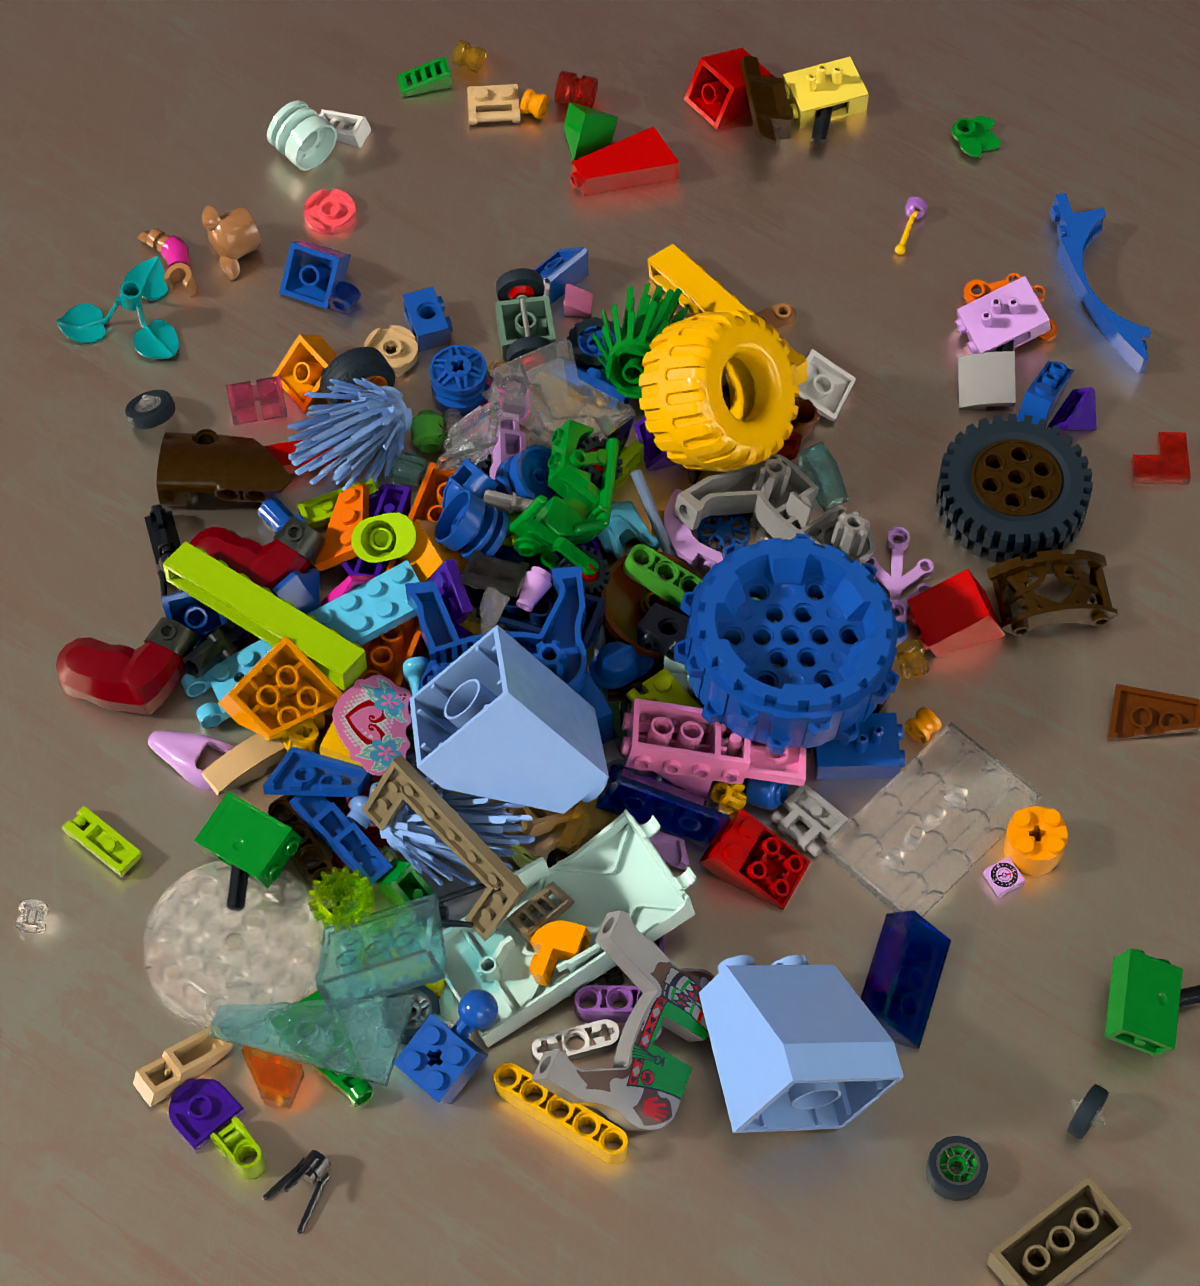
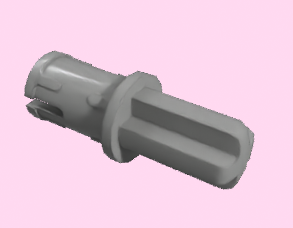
M486 490L483 496L485 505L490 504L498 509L506 510L509 515L512 513H523L534 501L533 499L516 496L515 492L509 495Z

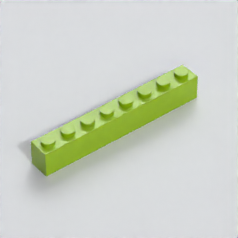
M185 541L163 562L166 581L271 646H274L287 636L340 689L346 691L367 669L366 654L361 645L343 638L337 630L325 627L314 616L306 615L296 609L291 602L283 601L276 597L268 588L258 586L247 575L239 574L229 568L224 561L216 560L209 556L201 547H195Z

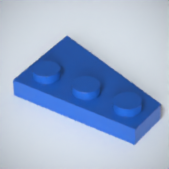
M291 746L263 785L264 794L357 797L371 780L372 774L367 772L362 766Z

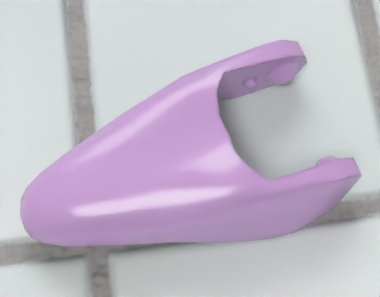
M158 730L153 732L148 738V744L154 752L171 765L190 784L204 790H213L201 776L202 770L196 767V761L204 747L209 745L212 749L223 755L234 748L232 745L215 738L186 732Z

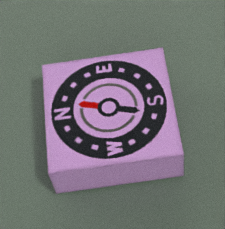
M1010 857L983 870V876L998 898L1025 883V879Z

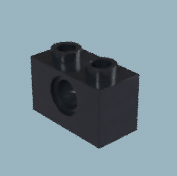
M654 603L637 624L638 645L674 661V646L676 643L686 639L685 635L689 617Z

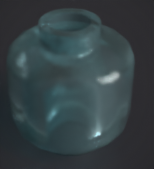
M406 452L402 453L399 458L395 456L389 473V477L393 478L392 483L394 485L411 487L413 493L418 492L427 471V460Z

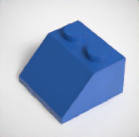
M304 239L291 242L279 293L329 309L345 281L351 255Z

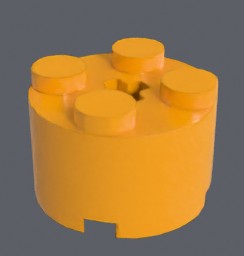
M1030 806L1017 810L1013 814L1003 842V851L1005 858L1010 857L1021 873L1030 876L1047 874L1062 859L1068 840V831L1060 813L1052 808Z

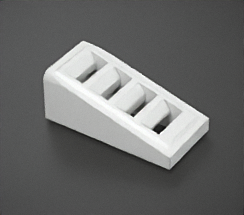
M324 109L319 114L327 122L331 120L330 124L337 132L336 140L361 148L371 132V127L364 116Z

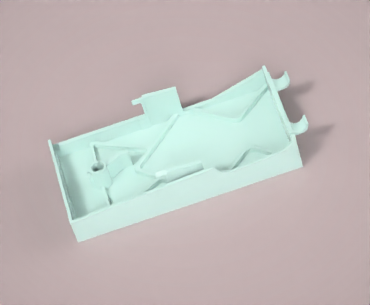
M625 809L624 813L576 852L551 868H548L544 858L540 857L515 871L514 874L520 878L527 889L494 935L486 941L473 928L448 927L426 942L423 939L421 940V943L458 1002L467 992L474 989L488 991L496 999L498 1014L495 1021L489 1027L477 1030L487 1048L617 965L595 941L607 913L619 910L625 911L630 915L638 931L653 942L695 915L690 897L686 894L685 889L696 881V876L691 868L687 867V870L682 875L675 877L653 846L649 837L656 834L661 827L654 815L651 816V819L646 824L639 825L635 818ZM553 881L575 902L556 921H569L586 926L591 935L588 949L565 961L558 959L550 984L546 987L537 984L530 972L532 957L537 953H535L532 945L510 926L507 918ZM553 893L549 896L557 905L562 902ZM545 902L540 905L548 913L552 910ZM536 910L532 913L539 920L543 917ZM528 918L524 921L529 927L533 925Z

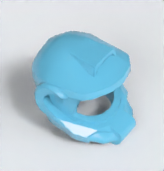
M632 501L612 503L609 526L597 535L605 552L612 553L619 560L623 557L624 552H626L625 544L633 538L638 539L642 544L654 550L659 549L658 539L648 531Z

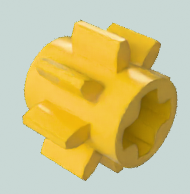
M725 782L716 783L710 794L711 800L715 802L712 808L725 815L743 809L747 801L746 794L742 792L745 789V785L727 784Z

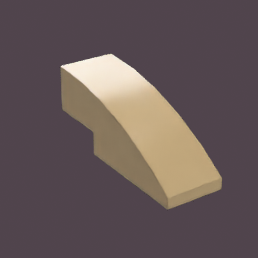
M257 733L214 761L202 771L201 776L219 796L266 775L268 767L280 763L287 750L281 738L267 741L264 736Z
M215 1023L165 1049L161 1058L136 1070L133 1084L151 1107L172 1095L175 1089L183 1082L193 1078L196 1079L228 1054L232 1050L233 1045Z

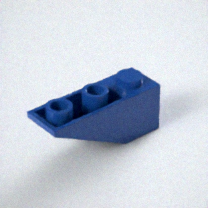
M1048 361L1025 392L1017 420L1024 421V416L1028 415L1033 416L1031 423L1038 425L1040 419L1048 421L1074 370L1067 368L1061 362Z

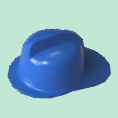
M619 641L605 644L599 650L598 655L592 659L589 673L599 687L618 689L651 671L654 665V658L638 655L633 645Z

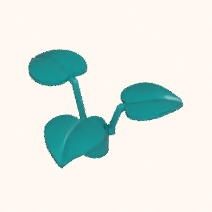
M159 256L138 264L127 273L124 283L120 286V297L115 298V303L104 319L102 311L97 306L85 303L74 306L56 320L59 329L70 339L84 344L95 343L104 338L106 330L103 324H107L118 306L121 305L128 311L136 310L138 312L141 326L144 329H140L134 334L133 342L136 351L140 355L150 359H170L176 356L179 349V341L174 328L161 319H156L147 325L142 311V297L148 301H155L164 297L169 290L164 281V274L166 272Z

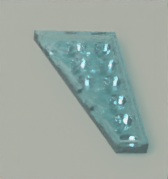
M403 995V997L386 998L384 996L354 1000V998L310 1000L302 1003L276 1002V1004L257 1005L256 1003L219 1005L209 1036L217 1040L387 1087L394 1066L393 1062L396 1060L415 996Z

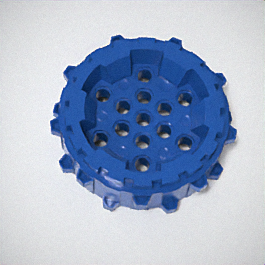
M797 533L791 540L773 538L743 547L734 543L725 547L722 554L723 560L718 564L716 563L706 573L703 582H700L692 592L684 593L680 609L689 616L685 635L686 639L676 643L674 646V661L685 665L693 692L704 705L702 717L709 724L715 722L723 723L737 735L750 741L754 740L764 743L768 746L770 753L783 755L788 747L810 748L824 745V743L834 739H840L848 744L857 739L859 734L858 725L862 721H866L875 710L877 704L883 705L890 693H894L900 677L892 670L897 652L896 645L906 641L908 635L907 625L896 620L889 597L883 587L875 580L877 570L870 563L860 564L857 560H852L845 552L833 546L816 544L815 540H811L807 534ZM769 619L776 620L777 622H771ZM798 619H803L807 622H801ZM757 641L763 642V643H765V645H760V644H758V643H756V642H757ZM785 641H790V642H793L794 644L791 645V644L786 643ZM815 641H820L824 644H818ZM844 641H850V642H852L853 644H848V643H846V642H844ZM803 663H807L812 667H806L803 665ZM773 664H780L782 667H776Z

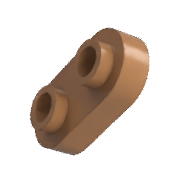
M778 303L754 313L763 318L765 323L772 325L779 334L790 330L796 323V310L787 303Z

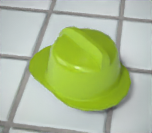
M399 512L369 517L360 521L354 528L351 535V545L355 554L360 559L369 563L397 559L407 555L414 548L417 539L416 528L408 516Z

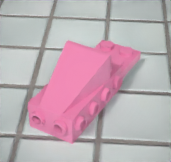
M634 698L630 713H624L622 730L627 731V737H623L621 754L626 755L625 767L635 768L640 771H653L698 799L706 800L713 780L722 781L727 784H743L744 778L797 786H804L806 781V748L788 747L783 755L770 753L766 744L743 738L732 732L723 723L715 722L709 724L702 717L703 708Z

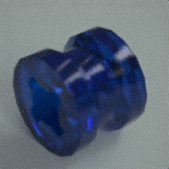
M340 281L335 287V293L329 296L328 304L337 313L349 315L354 309L353 304L359 301L361 293L353 284Z

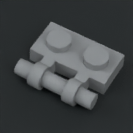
M805 783L804 786H800L784 801V808L790 813L785 817L779 811H776L770 818L778 826L777 830L783 835L788 834L798 843L797 846L802 851H808L814 857L818 856L823 849L815 840L820 836L829 844L848 824L849 820ZM798 820L810 828L806 833L795 825Z

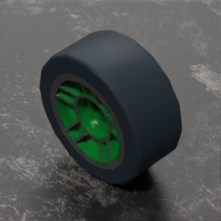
M958 1135L945 1137L937 1142L929 1153L926 1166L928 1183L933 1190L943 1198L954 1201L966 1200L977 1194L984 1185L988 1171L987 1157L980 1145L970 1138ZM956 1164L961 1165V1172L959 1173L952 1170V1167L956 1166Z

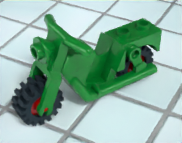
M569 419L553 432L551 444H553L552 452L548 461L549 483L547 486L563 499L553 496L547 501L546 496L539 495L523 513L509 524L505 537H510L514 534L519 536L513 543L514 549L525 557H532L540 553L541 562L551 571L554 568L581 566L584 593L596 596L608 586L607 583L610 581V577L607 575L611 573L610 568L604 567L608 562L606 559L600 560L602 556L600 552L594 554V548L589 547L586 550V545L582 544H588L609 526L615 480L619 478L620 473L623 471V467H620L623 464V459H618V456L621 455L618 439L610 438L607 440L603 438L600 441L599 436L591 438L589 436L594 432V428ZM554 551H558V552H560L563 556H562L561 558H559V557H558L557 555H555L553 552H554Z

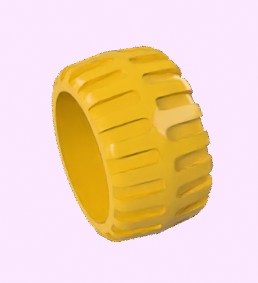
M740 310L707 311L668 325L662 330V334L657 335L650 344L651 351L644 355L642 366L644 367L643 374L639 375V387H641L642 398H639L641 410H644L646 416L645 426L648 432H652L655 436L654 443L661 451H667V457L671 461L682 464L683 467L690 470L734 471L766 461L784 446L783 440H787L793 431L791 420L797 418L799 408L795 405V397L799 396V385H795L793 373H797L795 363L790 362L787 356L790 353L787 344L784 341L778 340V331L772 325H765L763 318ZM723 370L729 386L730 411L723 398L721 384Z

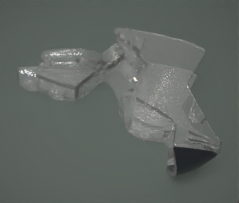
M570 340L551 343L489 372L490 376L494 378L490 389L481 392L482 396L488 400L487 404L478 406L450 427L448 437L443 444L445 453L438 458L435 467L437 471L443 469L453 471L461 466L465 458H468L473 463L486 460L488 455L493 453L498 442L501 421L510 420L529 429V436L552 449L551 438L553 432L571 419L594 428V432L589 436L591 438L599 436L600 441L603 438L607 440L610 438L618 439L619 452H621L629 438L636 413L631 405L624 404L578 378Z

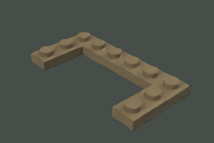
M399 755L390 763L362 808V811L381 831L392 824L405 802L422 818L487 887L465 917V921L474 923L472 928L486 941L494 935L527 887L500 860L499 856L482 841L478 834L464 822L457 812L446 803L434 787L428 784L414 766L402 755Z

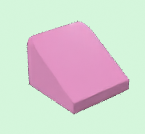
M566 284L564 316L591 317L593 293L574 285Z

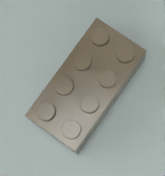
M1088 1175L993 1249L987 1264L1005 1286H1065L1124 1240L1132 1225Z

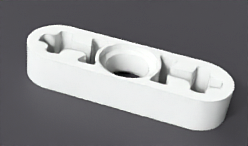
M603 1019L540 1036L532 1044L533 1060L536 1064H539L543 1053H540L542 1046L547 1045L549 1050H560L558 1048V1041L561 1040L563 1052L567 1054L570 1061L610 1051L619 1043V1027L614 1021ZM602 1030H607L608 1034H611L609 1041H605L604 1037H599ZM588 1033H592V1039L594 1038V1045L590 1046ZM573 1036H579L584 1040L585 1045L579 1050H572L568 1047L567 1041Z

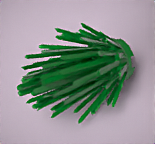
M646 283L635 317L633 286H629L627 288L621 332L617 305L614 304L612 306L615 343L607 314L602 309L601 314L604 326L602 327L603 334L601 333L604 346L594 332L592 337L605 358L604 360L597 355L599 362L605 368L601 370L606 374L607 380L610 378L611 382L617 387L616 391L619 394L629 398H642L641 387H639V375L643 374L644 367L642 366L644 355L651 351L650 344L657 335L662 334V330L668 325L683 320L688 313L689 305L686 304L682 310L674 315L679 304L678 299L682 293V290L679 288L675 292L669 289L664 299H662V286H658L651 299V296L648 295L650 283Z

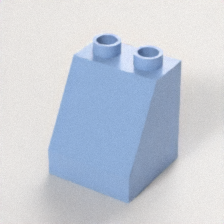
M498 625L409 698L417 768L443 789L564 814L580 800L590 802L597 798L607 784L609 775L595 708Z
M739 955L719 963L717 967L719 973L699 992L733 1133L842 1129L904 1077L894 1041L835 965H809L807 957L804 955L783 957L772 965H755L752 956Z

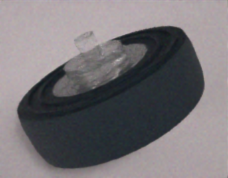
M151 390L133 398L127 404L125 413L132 427L136 429H150L169 420L176 408L169 392L165 390Z
M1094 1084L1085 1098L1081 1097L1078 1102L1074 1099L1071 1101L1070 1105L1075 1108L1072 1112L1074 1116L1067 1128L1069 1134L1081 1140L1091 1126H1095L1097 1122L1104 1124L1106 1119L1101 1116L1104 1112L1102 1107L1109 1094L1105 1088Z

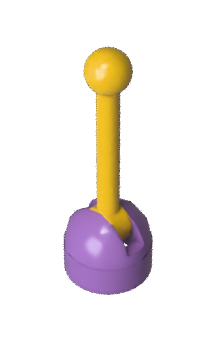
M908 198L905 213L910 218L900 244L895 247V252L898 255L905 253V243L914 220L922 218L927 210L928 204L922 198Z

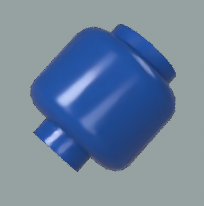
M745 778L743 785H745L743 792L746 793L747 802L751 806L775 810L779 805H783L787 799L788 784Z

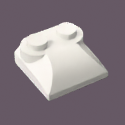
M811 349L805 355L808 363L807 380L799 385V396L796 398L802 400L809 399L817 408L819 415L833 422L857 378Z

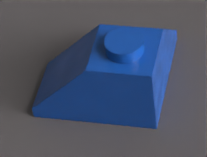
M316 568L308 569L305 574L300 571H293L272 589V593L283 601L291 602L296 609L307 615L321 607L322 584L320 573Z

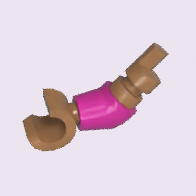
M157 228L151 231H142L137 239L158 250L167 261L168 269L164 274V281L167 287L173 289L178 281L183 280V285L188 295H194L198 285L189 267V248L185 242L175 235H166Z

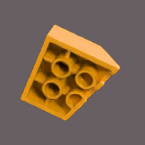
M285 636L249 670L218 704L239 725L266 738H271L334 707L343 693Z

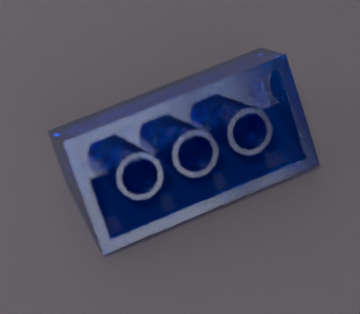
M612 764L608 770L609 778L607 784L598 796L596 808L618 816L627 809L630 815L642 825L646 824L651 819V816L654 815L661 825L659 831L705 848L729 818L725 807L708 797L695 795L681 787L668 785L654 777L644 776L631 771L627 767Z
M914 910L886 914L861 994V1000L894 1043L919 1049L951 939Z

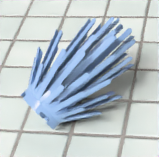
M353 378L354 382L361 386L337 379H330L329 381L335 385L327 387L332 391L331 393H305L304 396L349 399L352 402L311 405L308 408L311 412H307L305 415L312 418L288 425V429L295 428V431H305L290 436L287 441L308 437L293 445L297 447L296 451L289 454L288 458L294 466L333 447L295 470V473L301 475L308 470L309 472L316 470L323 464L340 456L323 468L309 483L314 485L335 470V475L331 481L336 480L337 485L357 467L352 477L343 487L344 491L351 487L378 449H381L365 476V482L371 478L374 471L376 472L373 477V483L377 481L385 461H387L384 474L385 478L388 477L395 452L399 458L401 449L404 448L405 433L410 430L412 424L411 407L407 409L401 398L403 394L399 390L387 385L379 387L364 378L362 380Z
M428 776L424 778L427 782L431 781ZM434 781L429 783L435 790H438L437 793L478 834L485 844L513 846L534 842L535 837L532 835L503 833V831L521 832V825H515L514 823L533 820L529 815H518L504 810L505 808H524L525 806L509 802L488 803L490 798L466 793L445 795L454 791L440 789L441 787ZM406 802L392 824L385 830H380L381 838L387 839L390 845L388 847L390 851L400 852L420 874H422L423 870L440 886H443V881L425 864L449 881H453L452 875L471 886L476 885V882L429 854L432 853L470 870ZM488 846L499 858L500 856L514 857V852L510 849ZM503 862L509 869L513 868L509 863Z

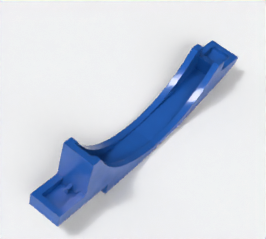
M1066 193L1056 194L1054 204L1050 207V216L1052 221H1056L1058 226L1059 246L1057 255L1071 287L1096 327L1121 357L1138 374H1144L1149 357L1146 351V341L1142 339L1151 337L1149 328L1124 319L1102 303L1091 289L1083 269V253L1092 239L1102 231L1103 219L1106 216L1105 210L1101 208L1073 213Z

